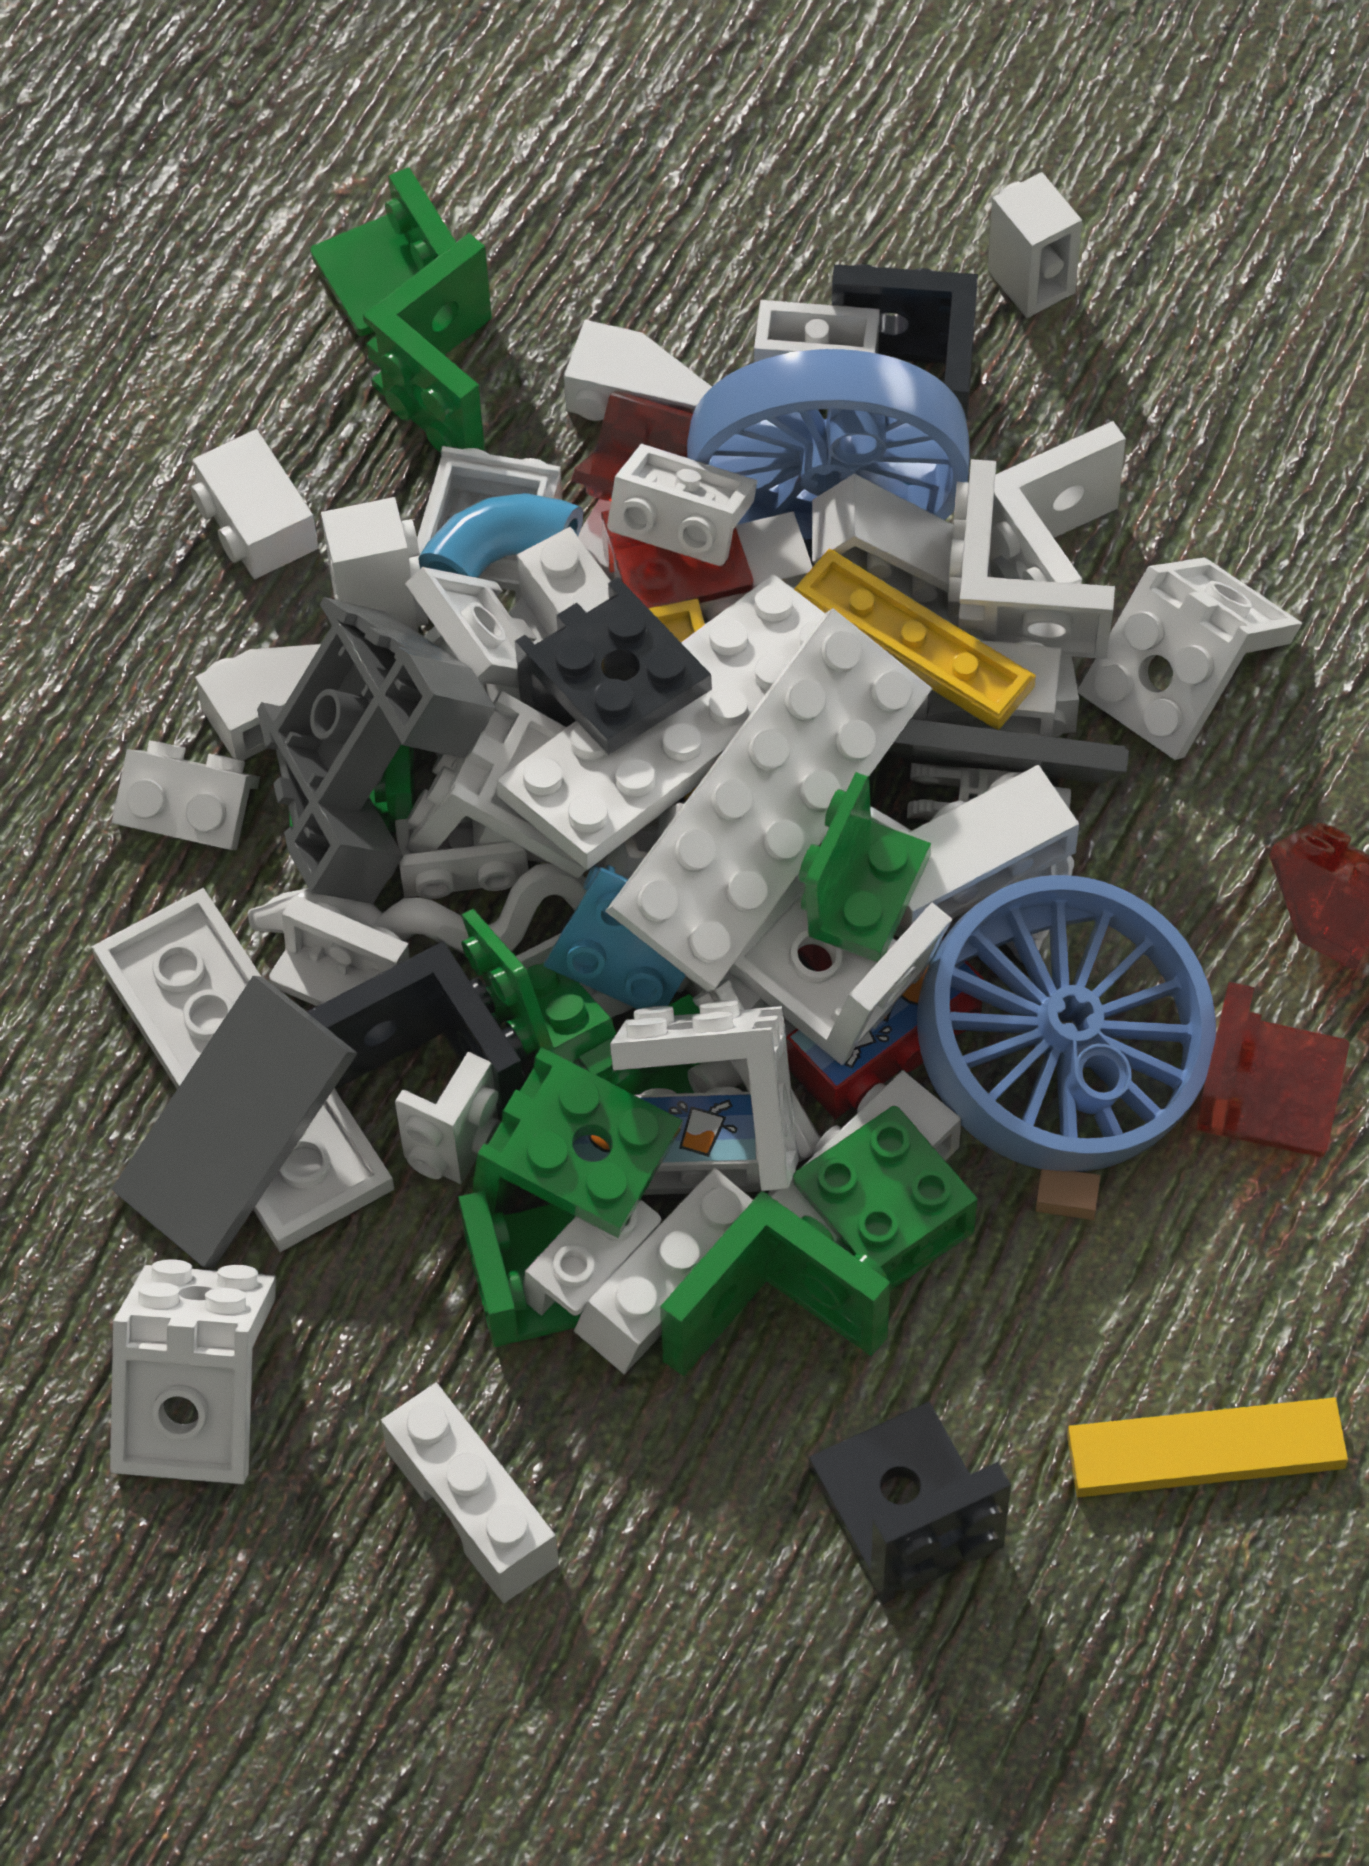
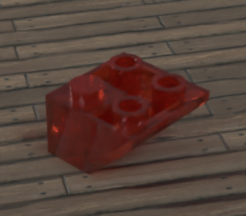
M1317 823L1316 827L1308 824L1275 843L1269 857L1298 941L1356 971L1369 962V855L1351 846V837L1342 830L1324 823Z

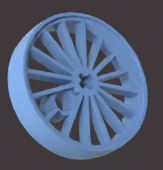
M818 349L791 352L751 363L732 372L711 387L697 404L691 418L687 442L688 459L758 480L754 502L738 524L794 511L802 537H805V539L812 538V500L853 474L867 479L875 485L946 520L955 510L957 481L968 482L970 466L969 434L963 408L954 393L938 378L913 364L890 356L857 350ZM818 409H828L826 419L822 418ZM901 481H904V482H907V483H911V484H913V485H906V484H904V483L901 482Z
M1051 875L1022 880L994 892L972 907L954 925L940 943L926 971L918 1000L917 1031L922 1059L934 1089L944 1105L961 1118V1125L971 1135L995 1152L1030 1167L1054 1171L1086 1172L1119 1164L1144 1152L1162 1139L1184 1117L1201 1091L1211 1067L1216 1040V1019L1209 984L1197 957L1183 936L1162 914L1137 896L1114 885L1079 876ZM1094 920L1095 924L1073 983L1069 985L1066 925ZM1110 926L1131 940L1136 945V948L1093 991H1090L1085 986L1106 929ZM1046 930L1050 931L1052 979L1031 936ZM1013 941L1031 981L997 947ZM1142 955L1148 956L1165 980L1162 984L1104 1005L1099 1000ZM978 956L1015 994L956 968V966ZM950 986L1012 1015L950 1012ZM1171 996L1174 998L1181 1024L1108 1021L1104 1019ZM1059 1018H1060L1062 1021H1070V1020H1073V1022L1075 1023V1025H1074L1073 1023L1062 1024L1061 1021L1059 1020ZM953 1030L1024 1034L962 1056ZM1112 1038L1180 1042L1183 1045L1181 1068L1178 1069ZM1032 1045L1035 1046L989 1093L983 1089L969 1069ZM1044 1054L1045 1058L1022 1119H1019L1004 1109L996 1100ZM1056 1063L1060 1135L1033 1126ZM1083 1068H1091L1108 1085V1092L1102 1093L1091 1089L1083 1078ZM1131 1068L1172 1087L1173 1093L1164 1109H1160L1131 1081ZM1121 1098L1146 1124L1123 1133L1111 1106ZM1076 1109L1083 1113L1096 1114L1094 1118L1104 1138H1078Z

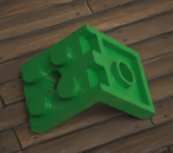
M470 233L363 314L364 323L376 332V336L366 343L368 358L381 369V372L371 379L372 386L386 398L389 407L399 418L404 421L411 419L423 429L430 443L440 453L442 446L462 450L476 448L485 451L479 384L445 356L492 319L486 247Z
M541 1047L535 1057L532 1072L521 1090H515L503 1110L502 1122L488 1145L484 1143L477 1154L472 1193L485 1191L490 1214L502 1211L516 1186H519L619 1238L681 1131L683 1120ZM582 1136H598L608 1144L610 1153L603 1160L596 1162L586 1161L575 1153L573 1143Z
M761 1191L660 1306L663 1362L683 1377L766 1282L872 1357L888 1338L890 1281L887 1280L884 1270L870 1257L861 1253H856L853 1256L836 1244L832 1234L818 1220L808 1215H803L800 1218L764 1191Z

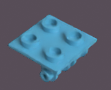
M609 864L605 868L592 866L583 885V889L587 891L543 966L636 1009L668 1006L686 975L606 912V909L629 879L615 873V867Z

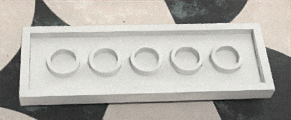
M772 574L681 642L711 673V691L609 755L575 721L497 779V796L586 870L590 869L699 785L825 613L776 575Z
M832 608L826 612L614 898L606 912L704 990L709 992L715 989L799 874L803 858L810 845L815 844L819 846L829 829L824 824L826 812L836 790L847 791L855 772L870 776L933 688L835 609Z
M204 887L91 946L96 962L177 1089L251 977H261ZM333 1089L253 1209L279 1252L394 1190L392 1176L335 1089Z

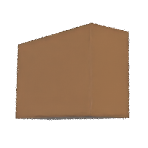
M1041 1169L1036 1212L1094 1220L1101 1175Z

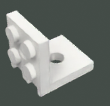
M1114 421L995 475L990 541V572L992 578L1081 584L1082 578L1054 538L1118 509L1126 438Z
M971 459L969 482L957 481L954 531L951 545L948 602L960 603L958 628L982 641L1012 644L1021 641H1033L1045 647L1061 648V656L1107 659L1115 586L988 577L996 461Z
M1205 557L1148 566L1110 633L1107 659L1096 658L1078 688V693L1174 760L1181 759L1186 756L1245 653L1291 644L1302 622ZM1156 655L1167 659L1173 669L1172 682L1165 690L1155 687L1148 676L1149 663Z
M422 567L405 585L434 624V627L424 637L472 668L492 702L502 691L520 701L515 640L523 635H526L532 642L537 638L523 619L511 617L497 598L503 592L500 586L495 581Z
M502 691L493 701L496 710L489 719L487 727L481 732L467 756L461 758L442 753L438 756L432 772L437 774V777L429 790H423L408 816L407 822L415 826V829L405 848L413 853L436 851L462 819L468 816L579 878L586 869L497 796V779L567 727Z
M797 878L780 898L728 971L771 1007L782 1006L785 1019L838 1063L843 1065L872 1028L875 1029L890 1013L900 996L912 983L915 984L923 976L952 918L931 902L897 941L894 938L892 939L886 954L878 962L809 937L807 911L801 909L805 885ZM808 944L819 945L829 953L832 966L824 971L809 970L800 962L798 949Z
M724 1000L701 1004L699 1006L700 1014L674 1016L673 1007L670 1006L648 1007L634 1011V1019L626 1020L610 1043L613 1070L747 1059L761 1191L788 1189L799 1159L782 1006L740 1010L738 1001Z
M161 1260L152 1265L144 1266L113 1321L110 1473L244 1484L249 1471L252 1347L275 1302V1275L258 1274L255 1268L245 1265H228L221 1267L218 1271L192 1269L190 1263L181 1260ZM176 1396L190 1400L197 1408L198 1420L191 1424H179L172 1421L165 1413L164 1401Z

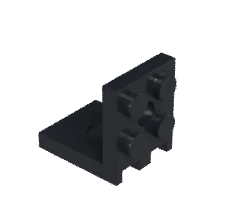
M834 264L832 306L880 309L878 354L904 361L946 363L944 384L959 400L967 423L974 351L978 274L941 272L928 268L912 270L875 267L868 264H857L854 266ZM884 313H894V314H898V315H897V316H892V315H887V314H884Z
M619 577L608 583L609 599L590 611L586 612L576 602L557 614V631L540 642L534 644L526 635L515 640L520 701L565 727L577 721L608 755L712 690L711 673Z
M444 941L307 1011L308 1014L358 1053L334 1089L353 1081L440 1034H443L461 1063L468 1052L491 1062L494 1088L499 1094L497 1101L498 1120L502 1121L503 1110L515 1090L520 1091L527 1080L521 1065L526 1063L528 1059L521 1041L511 1027H507L504 1030L500 1029L491 1015L495 1012V1006L485 985L478 977L469 981Z
M930 1401L809 1457V1469L882 1604L895 1599V1591L901 1588L905 1591L914 1590L955 1571L956 1562L963 1559L966 1562L975 1561L1004 1547L1011 1484L999 1462L970 1474ZM905 1477L917 1485L919 1494L910 1503L894 1504L882 1495L880 1489L891 1478Z

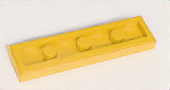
M830 548L794 588L795 591L824 613L832 608L835 609L933 688V691L996 730H1000L1035 687V674Z
M1336 1397L1068 1426L1067 1430L1077 1498L1340 1470L1346 1468L1348 1461Z

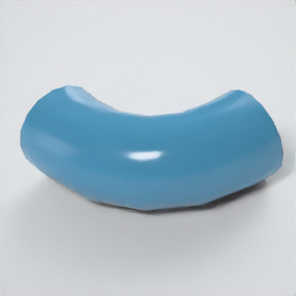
M528 493L487 498L453 515L428 541L418 558L420 569L425 567L479 578L490 564L506 556L517 555L568 527H571L575 534L579 536L583 522L582 507L567 501Z

